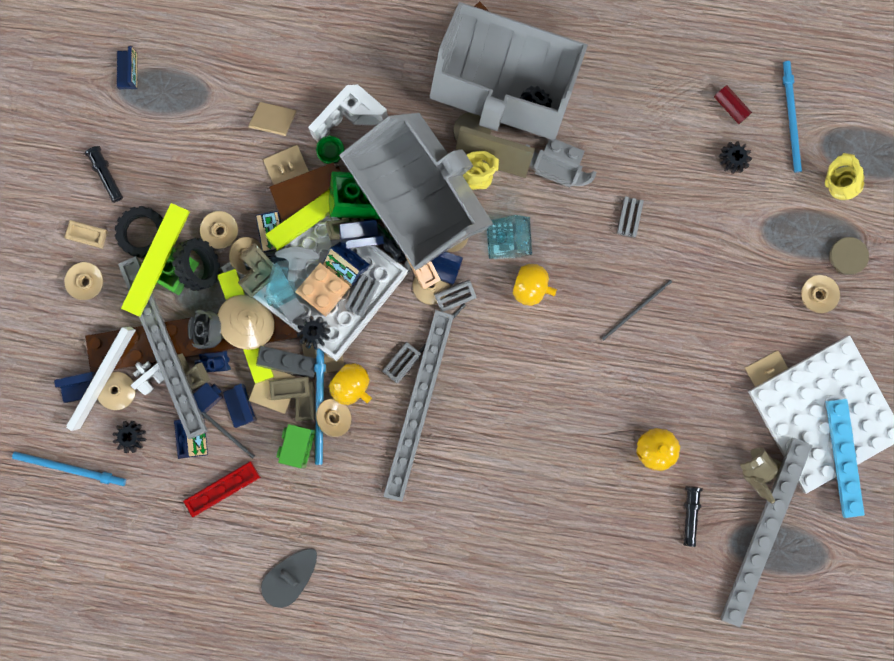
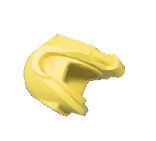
M486 151L471 152L467 154V157L473 164V167L463 174V177L471 190L487 189L492 183L493 174L499 169V159Z
M843 153L828 167L825 187L829 188L830 194L836 199L849 200L863 190L864 172L855 155Z

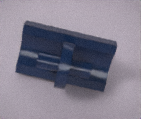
M227 351L199 354L200 359L195 360V365L202 363L207 373L231 370L228 364L230 358L227 356Z

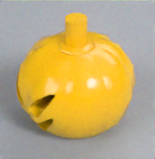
M526 264L521 266L512 294L518 302L523 305L532 306L543 300L545 293L555 296L557 289L548 286L549 276L542 266Z
M355 363L344 365L329 384L330 394L334 400L343 405H350L361 398L368 404L372 397L365 392L370 381L367 370Z
M649 429L638 439L637 456L644 466L651 470H667L676 464L679 458V441L667 429Z

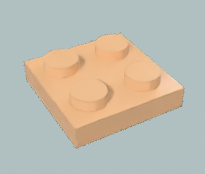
M319 263L295 293L326 317L347 293L350 286L323 264Z

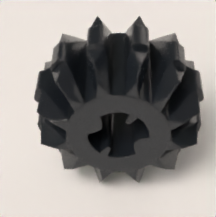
M530 86L522 92L520 99L551 108L552 100L549 98L550 94L545 93L544 89L541 90L539 86Z
M736 141L735 144L729 142L727 147L724 146L721 149L722 153L719 154V158L723 160L719 164L726 165L724 171L730 168L731 174H734L736 170L742 173L743 168L747 169L749 167L748 162L752 160V157L748 156L751 150L744 149L746 144L740 146L739 141Z
M310 316L309 322L306 319L302 320L305 324L304 326L298 325V329L301 331L297 333V336L301 338L299 341L301 344L306 343L307 349L311 348L313 344L314 349L317 350L319 343L324 347L325 343L323 340L329 341L330 337L326 334H329L331 330L326 328L328 323L326 321L322 322L321 317L314 320V317ZM312 330H315L317 333L315 336L311 334Z
M123 421L122 426H116L119 432H113V436H117L113 443H119L117 449H123L124 453H129V451L135 453L137 448H143L140 442H146L147 440L142 438V435L146 434V430L140 431L142 425H136L135 421H130V423ZM128 433L132 434V436H130L133 437L132 440H127V438H129L127 437Z

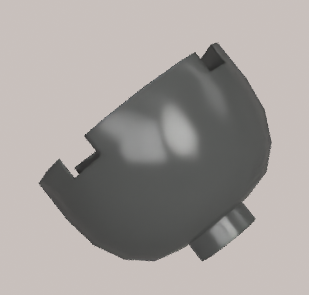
M210 310L195 311L194 313L197 314L195 317L190 318L188 325L189 339H193L195 343L192 345L198 349L217 346L223 339L218 314Z

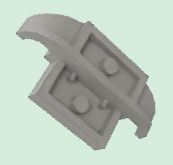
M549 139L545 150H540L539 154L534 152L529 166L536 171L535 174L569 188L571 186H584L591 183L597 173L595 171L591 173L581 171L583 166H580V162L584 155V150L556 139L555 141Z

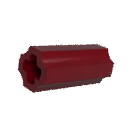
M728 85L714 96L738 124L742 123L752 113Z

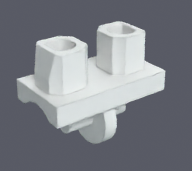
M149 361L144 365L140 362L135 364L137 370L133 375L136 378L141 374L143 375L131 384L134 390L138 389L141 393L147 395L154 389L148 380L154 377L159 384L164 381L158 363L148 371L147 369L151 366Z

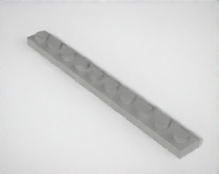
M136 256L118 264L128 290H130L141 267ZM151 294L139 318L187 438L192 439L208 432L154 296Z
M435 310L383 497L400 502L403 501L454 315Z
M792 437L771 489L775 503L771 504L767 501L724 607L721 620L741 627L813 445Z

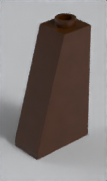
M330 163L270 186L269 188L282 222L330 189L332 171L341 172L339 166L335 167L334 163Z

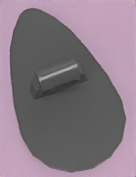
M312 548L299 551L279 563L265 576L262 581L261 591L263 598L268 604L273 607L283 608L296 601L315 569L317 551Z

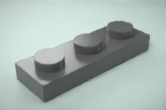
M264 346L259 347L256 366L309 377L311 379L315 373L314 364H316V358Z

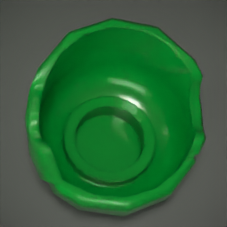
M332 135L321 138L316 147L318 158L326 164L338 163L341 160L339 155L345 151L342 141Z

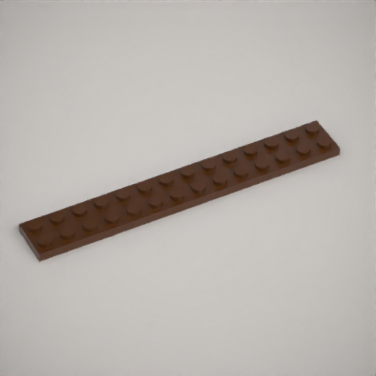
M272 313L274 332L266 344L299 338L297 336L298 332ZM190 318L164 322L177 355L183 353L185 358L199 356L202 353L239 349L227 342L224 337L213 348L198 349L192 345L195 343L188 336ZM143 326L133 327L136 331L114 370L135 367L137 362H140L142 365L147 361L151 364L157 363ZM120 330L85 336L90 372H97Z

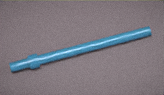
M784 61V76L782 80L786 90L794 173L802 172L793 91L795 81L791 71V62Z
M319 348L316 354V364H314V372H316V411L324 401V372H326L324 352ZM316 421L315 465H322L323 432Z
M16 451L12 455V459L100 480V483L108 485L112 483L120 486H125L126 479L112 476V473H100Z

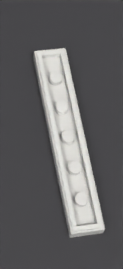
M132 327L121 328L66 428L71 431L81 428L136 331Z

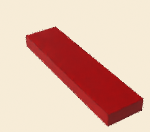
M252 461L183 500L193 518L261 477Z

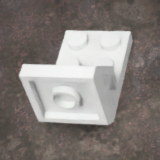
M358 84L347 85L308 128L312 137L319 142L321 138L330 134L329 130L334 125L337 126L342 121L343 115L354 125L377 126L388 117L387 109Z

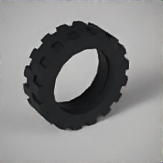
M132 207L129 211H124L121 218H118V224L115 225V239L126 253L133 257L144 258L152 243L145 247L133 246L128 241L127 229L135 219L147 217L155 223L158 231L164 218L149 207Z
M193 238L179 243L180 245L175 248L176 252H173L174 261H172L173 266H175L174 272L175 275H178L179 282L183 283L185 288H190L192 291L212 287L218 281L217 275L220 274V263L217 260L219 258L215 254L214 248L209 246V242L203 241L202 238ZM191 250L195 251L203 262L204 274L202 279L198 278L190 267L189 256Z

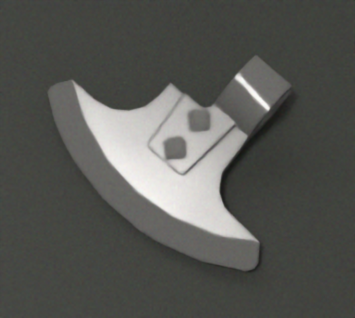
M288 247L275 253L276 257L285 258L289 262L288 281H297V269H305V264L308 260H318L320 258V255L303 247Z

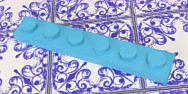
M848 400L825 401L842 516L844 518L863 516L865 513Z

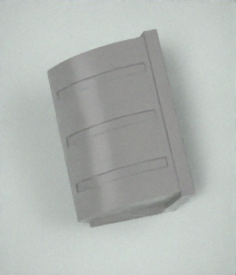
M459 2L439 48L430 99L480 115L479 126L498 131L500 123L555 141L588 44ZM530 86H539L541 90L544 89L545 93L550 94L549 98L552 100L551 108L520 99L522 92Z
M420 113L388 116L339 155L415 271L421 269L440 254L467 238L493 225V222L463 177V174L470 170L473 164L463 149L452 151L448 154Z

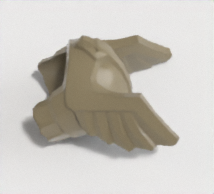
M757 447L751 450L752 460L740 465L743 470V478L757 491L759 496L773 504L775 499L765 483L777 477L782 462L772 459L763 447Z

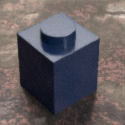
M206 382L193 394L202 413H207L223 398L220 394L222 392L215 383Z

